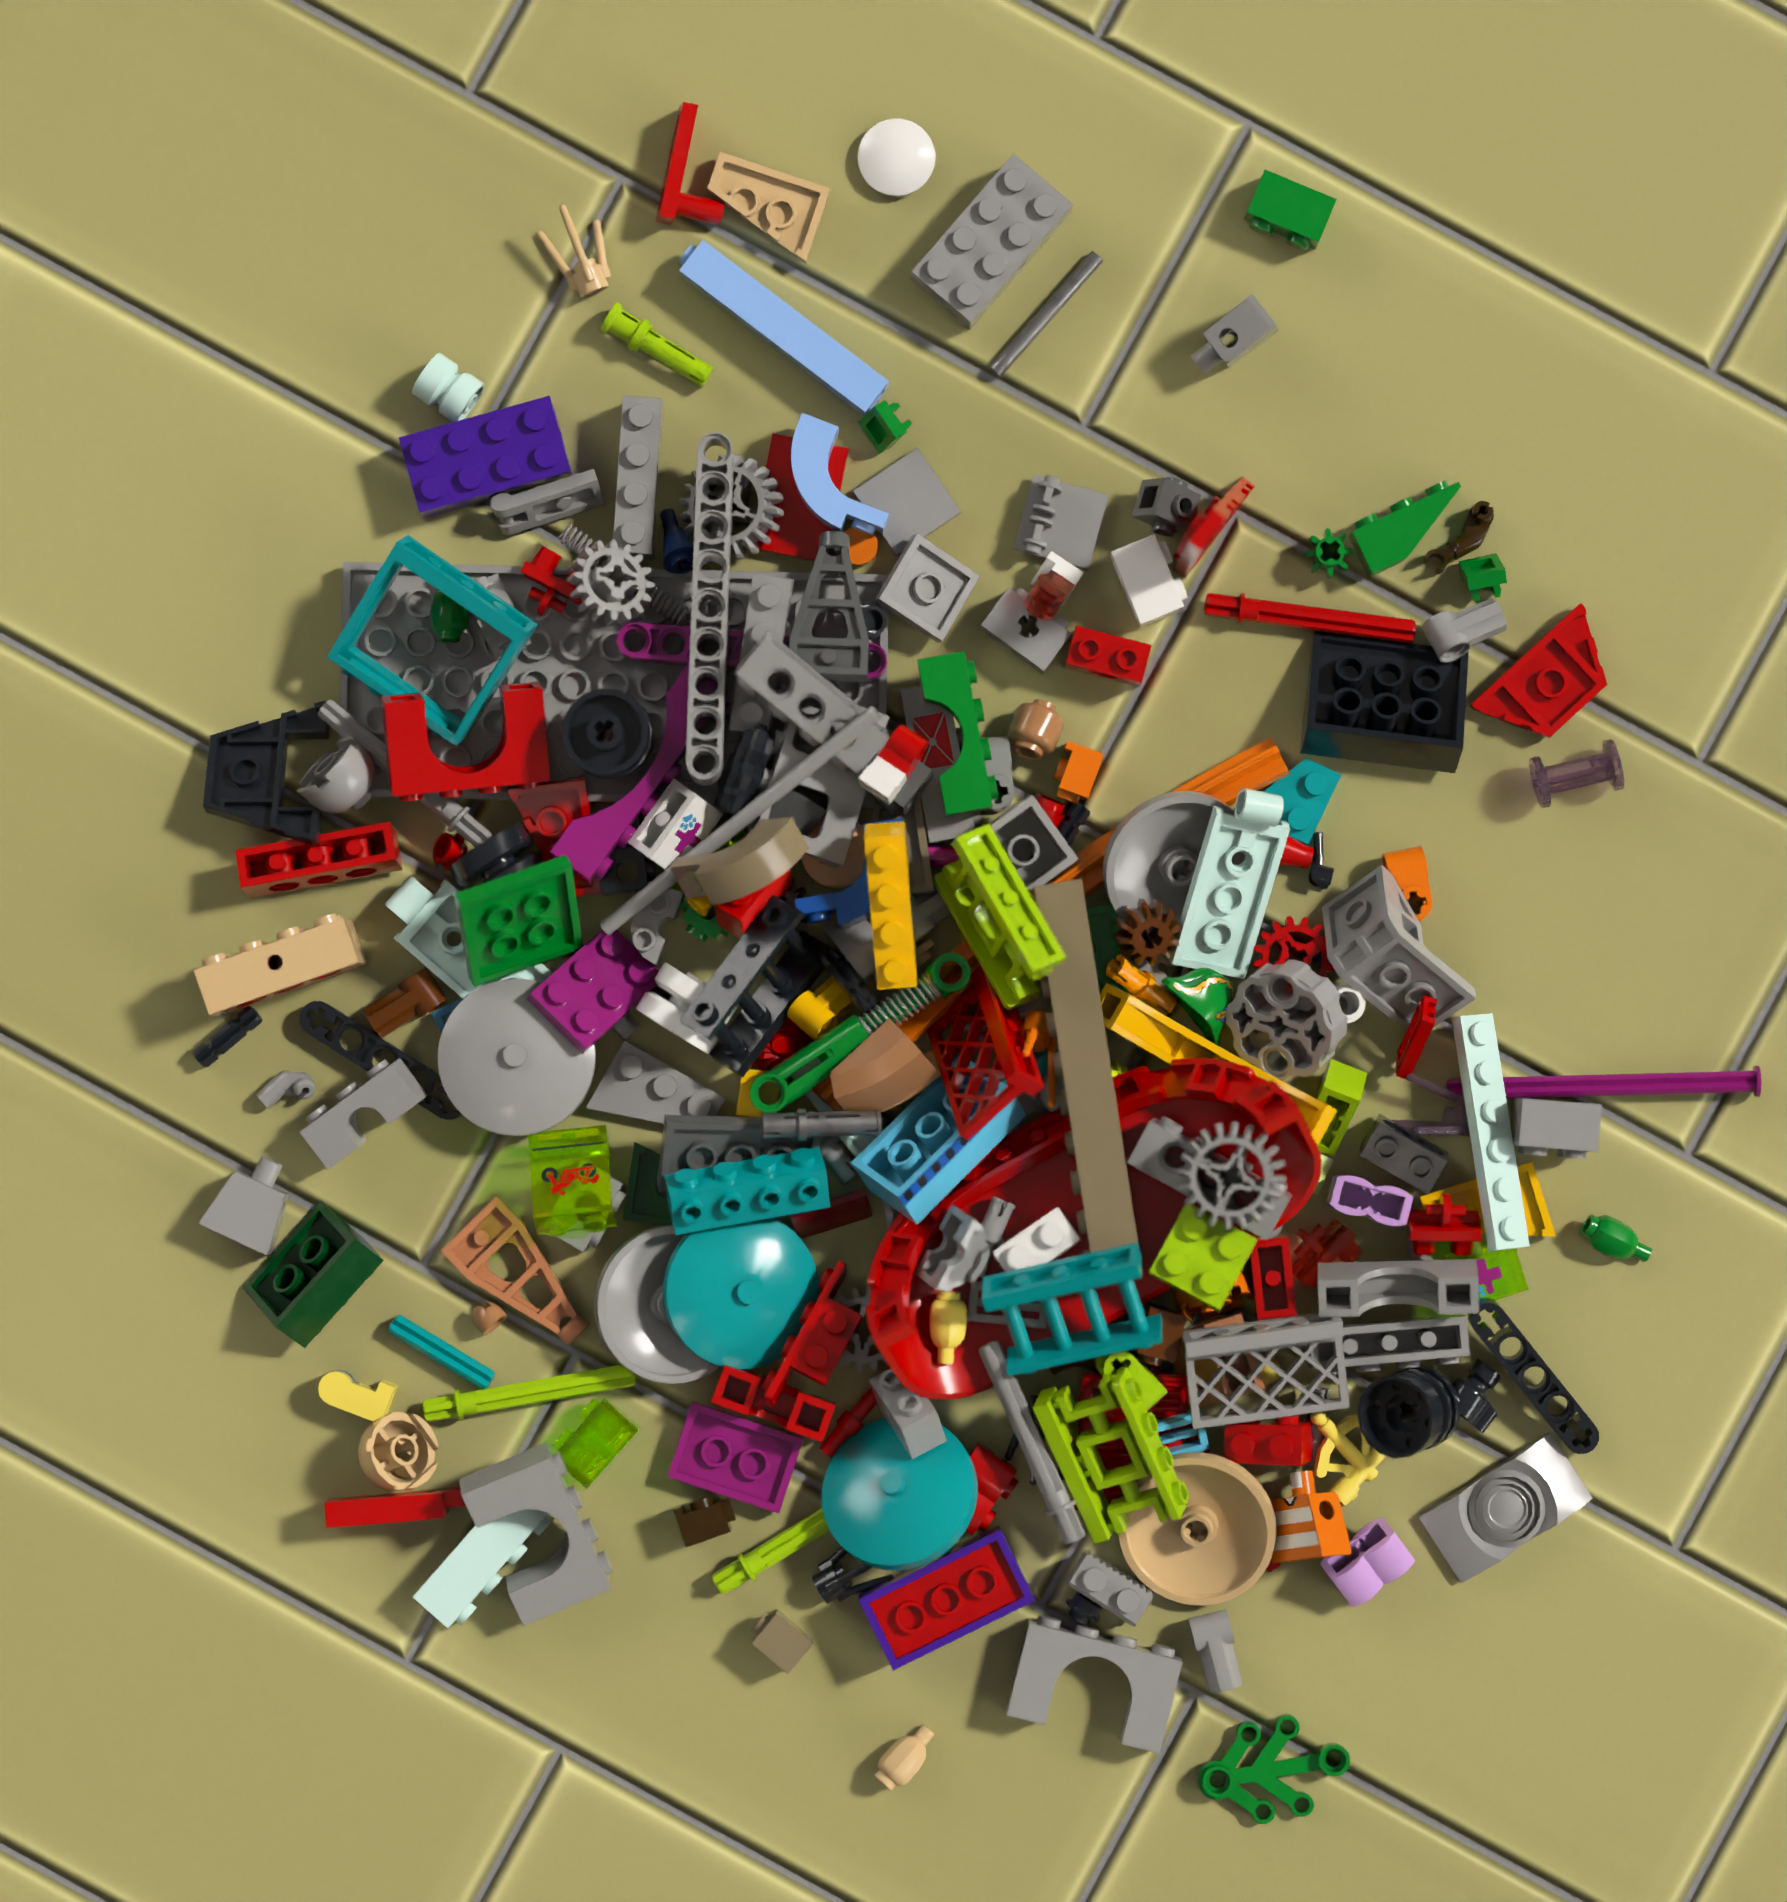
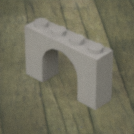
M547 1442L459 1479L461 1496L477 1528L517 1511L535 1509L553 1515L566 1529L561 1546L551 1557L506 1577L508 1594L523 1626L610 1590L608 1575L614 1572L606 1551L604 1550L599 1553L594 1544V1541L599 1539L591 1519L583 1520L578 1510L583 1507V1503L575 1485L568 1487L563 1476L567 1475L568 1472L560 1453L552 1454Z
M1038 1615L1037 1621L1028 1619L1006 1706V1715L1045 1725L1054 1686L1064 1668L1084 1657L1105 1658L1118 1665L1124 1671L1130 1684V1697L1120 1735L1121 1744L1160 1754L1183 1662L1180 1656L1174 1655L1176 1649L1153 1643L1152 1649L1136 1646L1137 1639L1120 1634H1115L1113 1640L1098 1636V1629L1077 1624L1075 1630L1060 1627L1061 1620L1045 1615Z

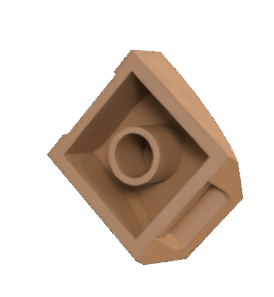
M889 1018L831 1071L830 1078L834 1099L845 1111L880 1110V1112H884L910 1099L931 1084L941 1074Z

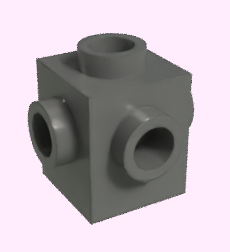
M1167 477L1142 480L1132 517L1151 525V531L1158 535L1173 537L1174 533L1186 532L1198 515L1197 508L1201 495L1188 489V483L1181 479Z

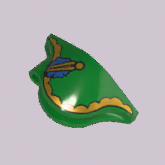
M1198 968L1184 976L1176 978L1165 977L1162 979L1163 985L1177 999L1210 1042L1219 1046L1226 1022L1227 1005L1235 997L1234 987L1231 982L1210 968Z

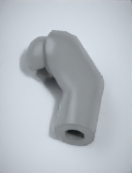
M281 1071L256 1096L270 1109L284 1095L300 1097V1099L310 1098L315 1092V1083L313 1078L304 1072Z

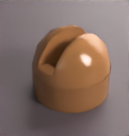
M491 1301L482 1302L481 1306H476L473 1311V1322L483 1336L491 1333L507 1318V1314L503 1309Z

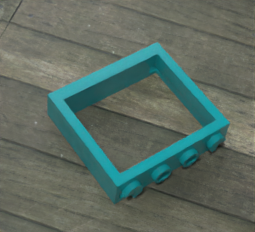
M408 535L395 543L327 655V658L343 668L342 673L344 675L356 677L368 685L367 689L369 692L380 699L381 696L421 693L425 702L427 727L432 729V734L437 739L443 737L457 746L471 733L538 624ZM403 566L511 639L462 720L355 647V644Z

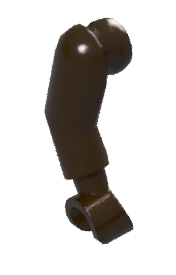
M1487 501L1475 503L1469 510L1460 536L1448 542L1447 547L1442 550L1433 549L1428 551L1423 563H1427L1431 557L1439 558L1442 565L1436 568L1434 573L1441 574L1445 570L1448 561L1453 558L1457 560L1478 549L1482 545L1493 521L1494 510L1493 507H1489L1490 503Z

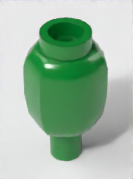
M437 589L431 603V629L437 633L438 642L458 643L461 640V634L468 625V610Z
M1591 1214L1586 1218L1581 1228V1235L1587 1238L1588 1244L1593 1249L1607 1256L1617 1259H1627L1633 1256L1646 1262L1651 1255L1652 1248L1640 1243L1637 1234L1632 1228L1611 1216L1601 1215L1596 1217Z

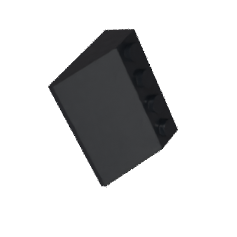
M1314 631L1300 754L1455 773L1464 744L1469 651L1454 661L1443 663L1440 662L1433 647L1428 645Z

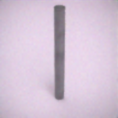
M1090 252L989 368L993 373L1001 378L1101 265L1103 260L1095 252Z

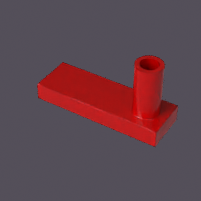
M683 101L679 107L655 222L671 225L675 215L715 225H720L724 202L680 192L698 105Z

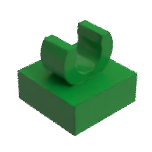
M886 400L875 405L858 422L879 454L890 449L907 433L906 430L912 424L910 419L901 423L895 415V412L901 407L899 403L888 405Z
M1497 553L1458 561L1460 576L1475 602L1480 601L1479 591L1485 587L1491 586L1494 597H1500L1501 587L1499 584L1507 583L1505 568Z

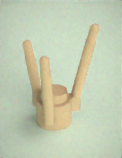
M560 205L559 210L579 261L578 264L573 266L575 273H572L543 231L537 233L538 238L567 279L571 292L578 290L580 298L607 289L609 287L607 278L612 276L606 261L600 221L597 219L593 221L598 264H596L594 258L587 260L566 205Z

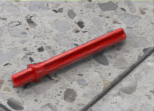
M1209 593L1204 604L1206 616L1236 620V624L1247 621L1406 643L1413 642L1416 634V622L1410 619L1245 598L1244 593H1240V597Z

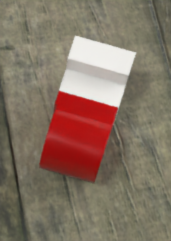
M901 724L890 736L870 766H867L859 776L860 786L890 805L916 768L915 765L924 754L929 742Z

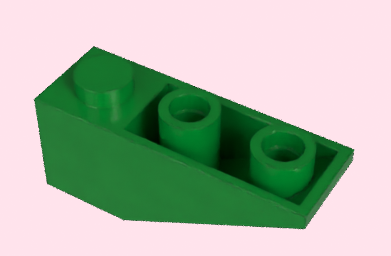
M1446 480L1425 490L1427 497L1414 503L1411 497L1405 498L1391 505L1390 510L1392 513L1378 519L1374 513L1354 523L1356 530L1350 533L1349 538L1368 578L1403 562L1410 555L1461 488L1459 482L1448 486Z

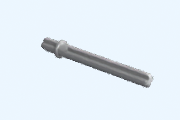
M333 700L325 702L320 708L318 716L344 738L354 736L371 755L373 762L388 774L385 744ZM439 792L423 794V799L419 800L449 826L448 832L452 833L455 830L474 847L492 837L490 831L468 814L470 812L469 807L463 808L449 797H440Z
M999 1341L989 1342L979 1348V1354L1047 1504L1048 1510L1046 1514L1047 1516L1052 1515L1065 1544L1077 1542L1085 1536V1532L1073 1507L1076 1501L1068 1496L1015 1375L1008 1376L1006 1370L1007 1357Z

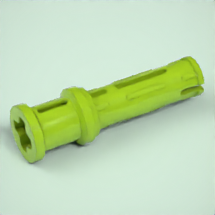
M617 301L613 305L600 327V332L603 334L611 333L627 343V349L632 352L641 350L676 373L689 379L698 387L703 388L712 374L714 366L702 361L689 351L660 335L652 329L653 325L650 324L649 320L644 319L641 321L623 310V304Z

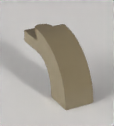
M792 817L760 820L756 827L735 845L711 854L676 857L670 869L687 898L707 896L710 903L715 905L739 899L770 884L788 871L805 854L809 847Z

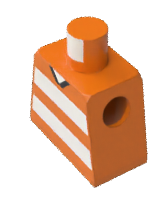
M1313 1470L1290 1473L1292 1496L1277 1498L1272 1501L1277 1530L1272 1563L1304 1561L1352 1554L1338 1495L1335 1492L1316 1493Z

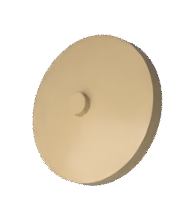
M1186 1452L1172 1455L1174 1472L1178 1480H1182L1188 1490L1189 1502L1181 1519L1173 1521L1170 1516L1164 1522L1159 1521L1153 1506L1126 1513L1129 1524L1125 1533L1118 1534L1123 1555L1129 1567L1141 1582L1155 1593L1174 1602L1205 1606L1234 1599L1250 1589L1260 1579L1271 1560L1277 1532L1272 1503L1256 1478L1246 1469L1229 1459L1202 1452ZM1149 1472L1147 1477L1135 1480L1140 1492L1157 1487L1151 1472Z

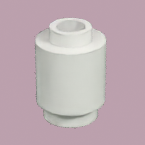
M1349 984L1335 986L1340 993L1339 998L1345 1002V1009L1342 1012L1347 1017V1023L1358 1020L1365 1010V998Z

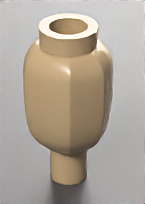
M923 1724L914 1736L899 1738L879 1759V1770L874 1776L890 1791L896 1786L907 1784L924 1763L926 1758L925 1746L935 1734Z

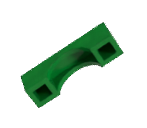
M965 651L918 659L917 665L924 702L938 705L950 712L958 722L962 732L963 746L958 760L938 778L945 817L992 809V800L999 799L995 776L987 777L985 761L992 760L988 737L980 738L977 722L984 721L981 699H973L971 684L977 683L974 660L966 661Z

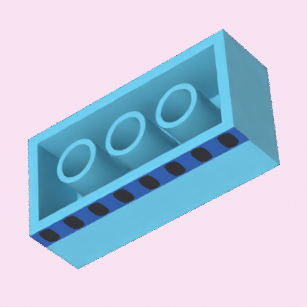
M960 1055L952 1062V1067H956ZM971 1061L968 1068H974L975 1063ZM940 1075L851 1164L872 1193L912 1222L918 1224L1026 1116V1113L1017 1098H1015L974 1136L966 1140L959 1135ZM965 1076L960 1094L965 1093L971 1076ZM983 1077L977 1095H983L988 1077ZM1000 1081L995 1096L1004 1090L1007 1085ZM979 1103L973 1104L969 1120L976 1114Z

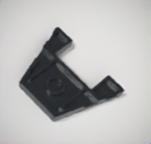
M327 701L314 703V708L298 713L295 709L281 713V718L262 724L259 721H255L210 735L203 807L206 813L309 845L319 846L321 811L317 807H282L288 741L329 739L330 725L318 716L320 708Z

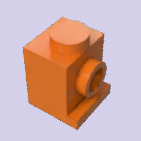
M1067 741L1064 751L1070 753L1069 759L1061 757L1053 778L1061 781L1056 797L1078 804L1079 799L1087 801L1104 754Z

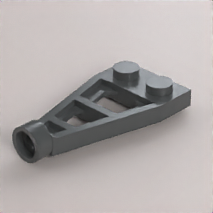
M826 531L819 535L818 553L790 634L789 649L829 681L867 682L869 638L849 556L850 537L841 531ZM823 578H841L844 584L845 598L819 599L818 594L821 580ZM820 613L842 614L848 630L847 637L845 639L813 637L812 628L817 615Z

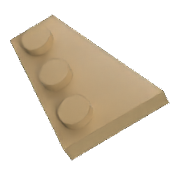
M719 152L707 188L708 192L806 264L831 189Z

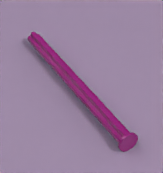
M1753 1066L1752 1071L1503 1077L1506 1098L1753 1092L1755 1097H1760L1761 1071L1759 1066ZM1461 1078L1447 1080V1099L1464 1100Z

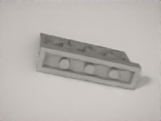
M1318 1312L1183 1331L1181 1345L1184 1350L1193 1429L1350 1408L1342 1338L1344 1337L1342 1319L1340 1317H1319ZM1333 1342L1335 1354L1325 1366L1309 1356L1318 1343ZM1307 1345L1303 1350L1297 1347ZM1281 1348H1290L1298 1354V1357L1286 1371H1283L1270 1361ZM1259 1351H1267L1264 1356L1259 1353ZM1251 1353L1260 1361L1245 1377L1234 1369L1231 1364L1240 1354ZM1228 1356L1225 1361L1220 1357ZM1211 1358L1220 1367L1206 1382L1195 1374L1194 1360ZM1304 1360L1320 1370L1307 1388L1291 1377ZM1265 1365L1281 1376L1268 1393L1252 1382ZM1335 1365L1337 1376L1331 1372ZM1226 1371L1242 1381L1229 1398L1213 1387ZM1328 1376L1338 1384L1339 1398L1322 1400L1313 1392L1323 1379ZM1288 1381L1303 1393L1294 1404L1283 1405L1274 1397ZM1196 1382L1203 1387L1198 1394ZM1247 1387H1250L1263 1397L1257 1407L1252 1410H1243L1235 1404ZM1209 1392L1224 1402V1405L1215 1415L1200 1417L1199 1404ZM1308 1398H1311L1313 1400L1311 1402H1305ZM1271 1403L1274 1407H1267V1405ZM1230 1408H1232L1234 1411H1236V1412L1227 1413Z

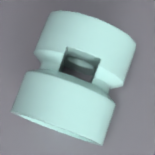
M438 353L421 372L411 393L429 407L439 404L438 412L453 423L464 420L481 397L485 383L469 373L459 375L458 365L442 353Z

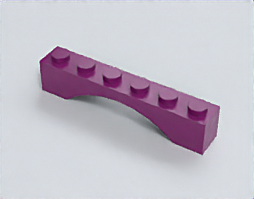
M689 663L666 693L667 718L665 733L657 757L646 775L631 792L612 806L593 815L573 820L550 851L552 859L566 855L572 864L573 874L587 884H590L594 877L599 880L604 877L614 862L609 856L617 845L623 849L637 830L632 826L640 814L645 817L659 800V797L655 795L664 782L669 785L673 779H676L683 768L678 762L686 753ZM704 678L699 681L696 690L705 696L712 695L718 689L719 684L712 678ZM725 701V710L727 709V707H728V705H729V703H727L726 701ZM702 717L696 722L695 730L705 735L701 731L708 721L712 720L715 723L716 721L711 717Z

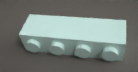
M527 1509L514 1512L479 1528L475 1525L413 1598L447 1628L454 1621L462 1625L477 1608L471 1603L480 1591L488 1595L502 1579L497 1573L507 1561L513 1566L528 1549L523 1544L532 1532L540 1536L554 1518L547 1512Z

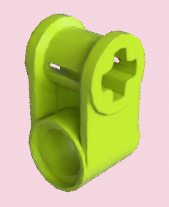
M1128 1350L1095 1357V1366L1102 1376L1109 1373L1112 1375L1117 1374L1119 1369H1114L1111 1364L1116 1358L1121 1363L1120 1368L1128 1367L1132 1378H1137L1143 1392L1142 1400L1147 1411L1168 1393L1156 1377L1145 1366H1142Z

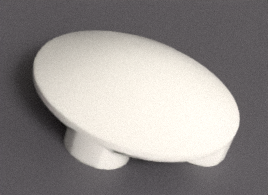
M888 119L874 125L864 135L858 150V166L865 181L876 191L898 198L906 197L920 189L930 178L935 165V150L929 135L919 125L905 119Z

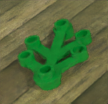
M1282 1714L1275 1721L1274 1733L1252 1765L1236 1768L1247 1748L1257 1744L1261 1737L1260 1729L1254 1722L1244 1721L1237 1727V1737L1221 1760L1209 1761L1202 1766L1198 1773V1786L1206 1797L1213 1800H1222L1228 1797L1249 1811L1256 1822L1267 1824L1275 1816L1273 1804L1265 1798L1256 1799L1239 1786V1784L1256 1782L1289 1805L1291 1811L1296 1816L1305 1817L1312 1812L1314 1807L1310 1795L1303 1791H1295L1277 1777L1315 1770H1322L1329 1776H1340L1347 1771L1350 1765V1757L1342 1745L1327 1743L1321 1747L1319 1753L1274 1761L1287 1741L1294 1738L1299 1732L1297 1719L1291 1714ZM1284 1720H1291L1294 1722V1729L1290 1733H1283L1280 1731V1724ZM1252 1727L1255 1729L1256 1735L1252 1740H1244L1241 1737V1732L1244 1728ZM1335 1751L1339 1753L1340 1759L1337 1764L1329 1765L1326 1763V1755L1329 1752ZM1212 1774H1223L1224 1782L1220 1786H1213L1210 1783ZM1300 1797L1308 1800V1807L1303 1811L1296 1810L1294 1807V1802ZM1261 1804H1265L1270 1808V1813L1265 1818H1260L1255 1813L1256 1808Z

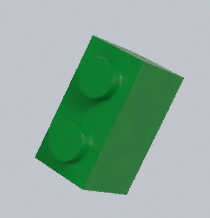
M1264 170L1244 220L1250 222L1249 227L1258 233L1270 236L1274 232L1286 237L1285 242L1294 248L1304 251L1308 247L1316 249L1337 199Z

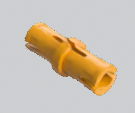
M1122 955L1116 956V960L1112 959L1107 965L1106 975L1129 991L1128 994L1165 1016L1167 1013L1162 1007L1169 1013L1175 1008L1177 999L1154 981L1155 977L1148 971H1141Z

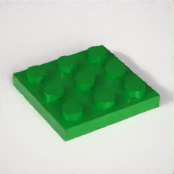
M566 855L455 893L468 977L474 987L583 947L572 864Z

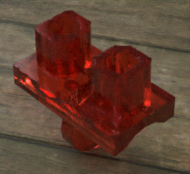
M1336 1218L1326 1228L1318 1223L1309 1234L1299 1227L1295 1234L1302 1242L1293 1251L1298 1259L1292 1264V1274L1308 1288L1313 1286L1318 1289L1317 1263H1331L1336 1257L1342 1262H1354L1362 1253V1250L1353 1239L1356 1235Z

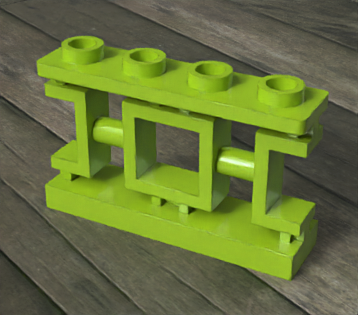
M987 824L954 839L952 845L960 860L945 865L942 869L943 872L935 875L933 883L1006 1010H1011L1037 999L1041 992L1034 980L1051 974L1052 968L1061 965L1066 956L990 824Z
M1128 1367L1120 1368L1116 1375L1111 1373L1103 1375L1099 1384L1103 1395L1075 1402L1068 1386L1062 1387L1060 1391H1057L1055 1386L1041 1390L1033 1406L1035 1415L1071 1494L1076 1501V1505L1094 1544L1108 1541L1113 1532H1117V1535L1125 1533L1129 1524V1519L1126 1515L1128 1512L1153 1506L1160 1522L1167 1521L1170 1516L1175 1521L1181 1519L1189 1502L1187 1487L1182 1480H1178L1174 1472L1172 1454L1167 1446L1163 1447L1158 1436L1156 1418L1152 1412L1147 1411L1142 1400L1143 1392L1137 1378H1132ZM1120 1403L1126 1419L1109 1424L1104 1411L1117 1408ZM1088 1416L1093 1429L1081 1432L1078 1437L1072 1421ZM1122 1437L1133 1463L1106 1471L1095 1445ZM1149 1472H1151L1157 1487L1140 1492L1135 1480L1147 1477ZM1120 1485L1124 1496L1111 1500L1109 1505L1102 1489Z

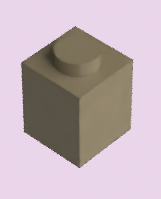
M778 1609L772 1616L766 1612L751 1629L756 1634L751 1644L787 1674L813 1645L814 1641L811 1636Z

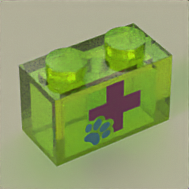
M1487 1243L1480 1245L1482 1252L1470 1256L1455 1255L1453 1253L1443 1256V1260L1476 1259L1479 1299L1490 1298L1497 1300L1529 1290L1516 1249L1488 1252Z

